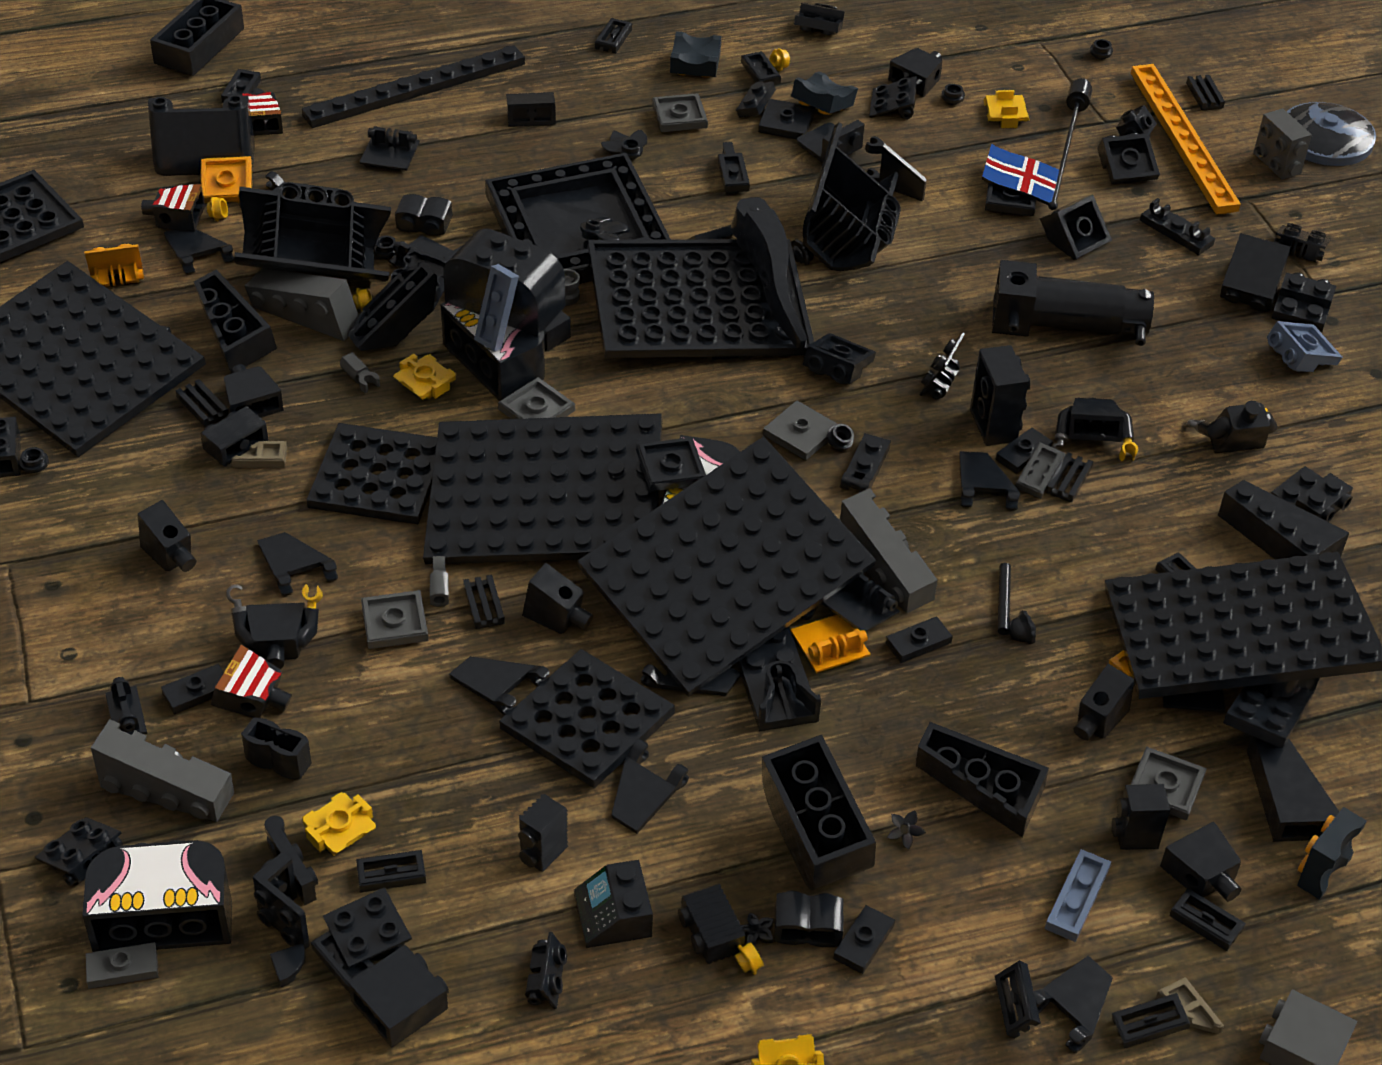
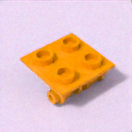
M121 244L113 248L97 247L90 251H84L90 277L105 287L110 286L109 275H111L113 286H116L114 276L116 274H119L121 285H124L123 273L125 274L126 284L139 283V280L144 279L138 244Z
M838 615L790 629L816 673L870 656V652L864 644L868 640L865 630L854 629Z

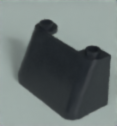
M231 95L224 100L223 108L173 109L172 101L165 97L149 98L148 114L154 170L157 174L163 176L201 175V159L251 156L253 168L255 141L249 96Z

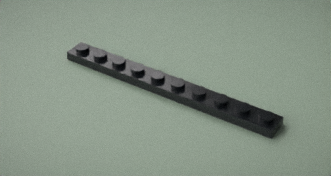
M515 45L506 46L500 50L486 52L456 63L442 65L429 71H422L418 74L402 77L385 84H378L375 87L358 90L324 102L314 103L302 108V116L311 128H316L525 65V56Z

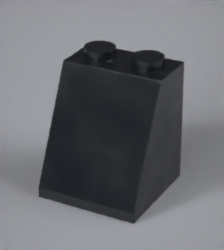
M1240 233L1222 284L1220 297L1232 303L1240 302L1250 305L1257 310L1265 309L1270 311L1286 269L1291 247Z

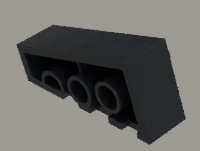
M217 269L194 281L201 305L230 371L235 365L242 364L246 367L277 349L271 326Z
M1245 480L1224 492L1218 512L1220 518L1274 559L1317 555L1324 552H1339L1340 556H1342L1349 536V532Z
M929 722L917 750L916 767L1023 838L1045 788L1049 767Z

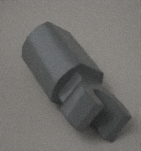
M351 352L342 356L340 360L341 368L359 384L362 392H368V383H373L376 387H380L379 375L375 372H370L369 368L354 353Z
M433 556V573L430 574V605L442 607L449 604V575L446 573L445 556Z

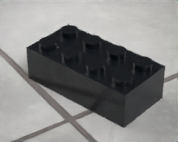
M194 0L150 39L154 64L194 76L244 30L242 6L226 0Z

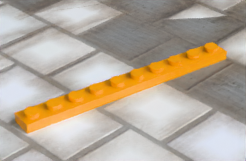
M1155 65L1132 66L1131 75L1215 214L1239 212L1241 203Z

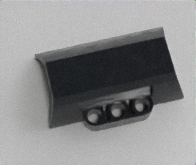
M840 122L833 128L806 213L802 235L803 245L830 270L848 271L870 266L875 262L876 255L892 243L901 207L898 200L893 196L899 174L895 171L885 179L877 182L836 146L843 126Z
M285 182L279 186L278 192L247 187L239 188V200L244 223L243 253L235 252L234 262L236 264L376 283L388 281L389 272L374 270V247L384 225L390 217L391 207L354 202L353 195L344 189Z

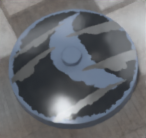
M1309 102L1296 105L1287 111L1312 134L1305 160L1329 166L1352 165L1366 159L1374 148L1376 141L1374 127L1364 116L1350 108L1333 103Z

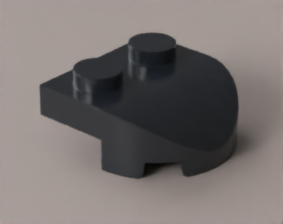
M801 3L800 12L795 15L794 25H799V29L805 31H813V28L822 30L821 33L835 35V32L838 33L842 30L845 10H838L836 6L815 3V5Z

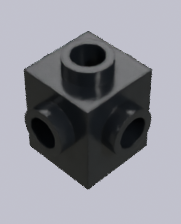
M1142 105L1134 110L1131 109L1125 112L1120 117L1121 121L1116 129L1119 136H1127L1131 133H1148L1150 139V134L1157 123L1145 105Z

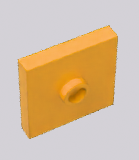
M251 156L201 159V185L205 203L210 202L212 197L224 198L226 202L240 201L239 188H252Z

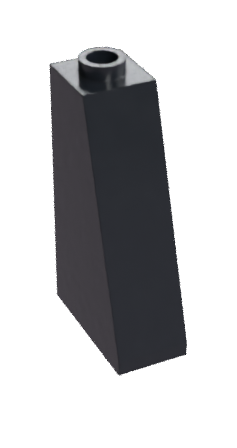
M1251 736L1247 755L1273 842L1311 840L1314 835L1320 837L1323 833L1321 828L1330 815L1336 817L1339 813L1331 798L1289 738L1282 749Z

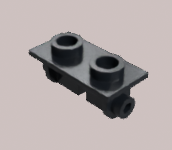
M123 677L115 678L110 686L111 691L105 693L111 720L120 724L119 730L130 735L134 731L147 734L137 686L130 687L129 682Z
M549 932L548 941L538 940L537 944L532 948L530 970L532 972L540 971V973L528 975L525 996L531 1005H539L541 1001L547 1000L554 1009H557L559 994L563 990L562 972L563 965L567 962V951L553 932Z

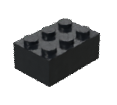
M1011 345L979 350L970 412L986 446L1011 443L1018 438L1019 431L1023 428L1022 414L1027 407L1026 393L1027 390H1030V378L1028 374L1024 373L1021 359L1018 355L1016 356Z

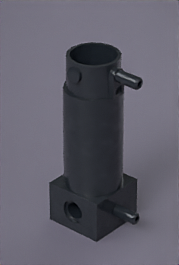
M1000 260L993 298L992 333L1028 337L1031 325L1116 335L1122 332L1134 334L1135 344L1143 346L1146 343V335L1149 334L1151 328L1154 292L1146 289H1128L1124 285L1037 276L1036 263Z

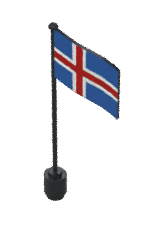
M1080 78L1072 82L1069 87L1066 103L1073 110L1059 170L1040 161L1008 152L991 144L982 180L998 188L1028 196L1048 205L1050 210H1056L1058 208L1056 203L1077 114L1080 111L1086 110L1090 104L1093 91L1090 82Z

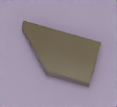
M258 441L251 445L250 450L241 456L236 455L232 457V467L285 468L287 441Z
M1186 977L1158 990L1157 999L1175 993L1178 994L1190 1021V1027L1216 1034L1222 1032L1224 1028L1223 1023ZM1172 1006V1007L1165 1008V1009H1166L1167 1012H1168V1011L1174 1010L1175 1007Z

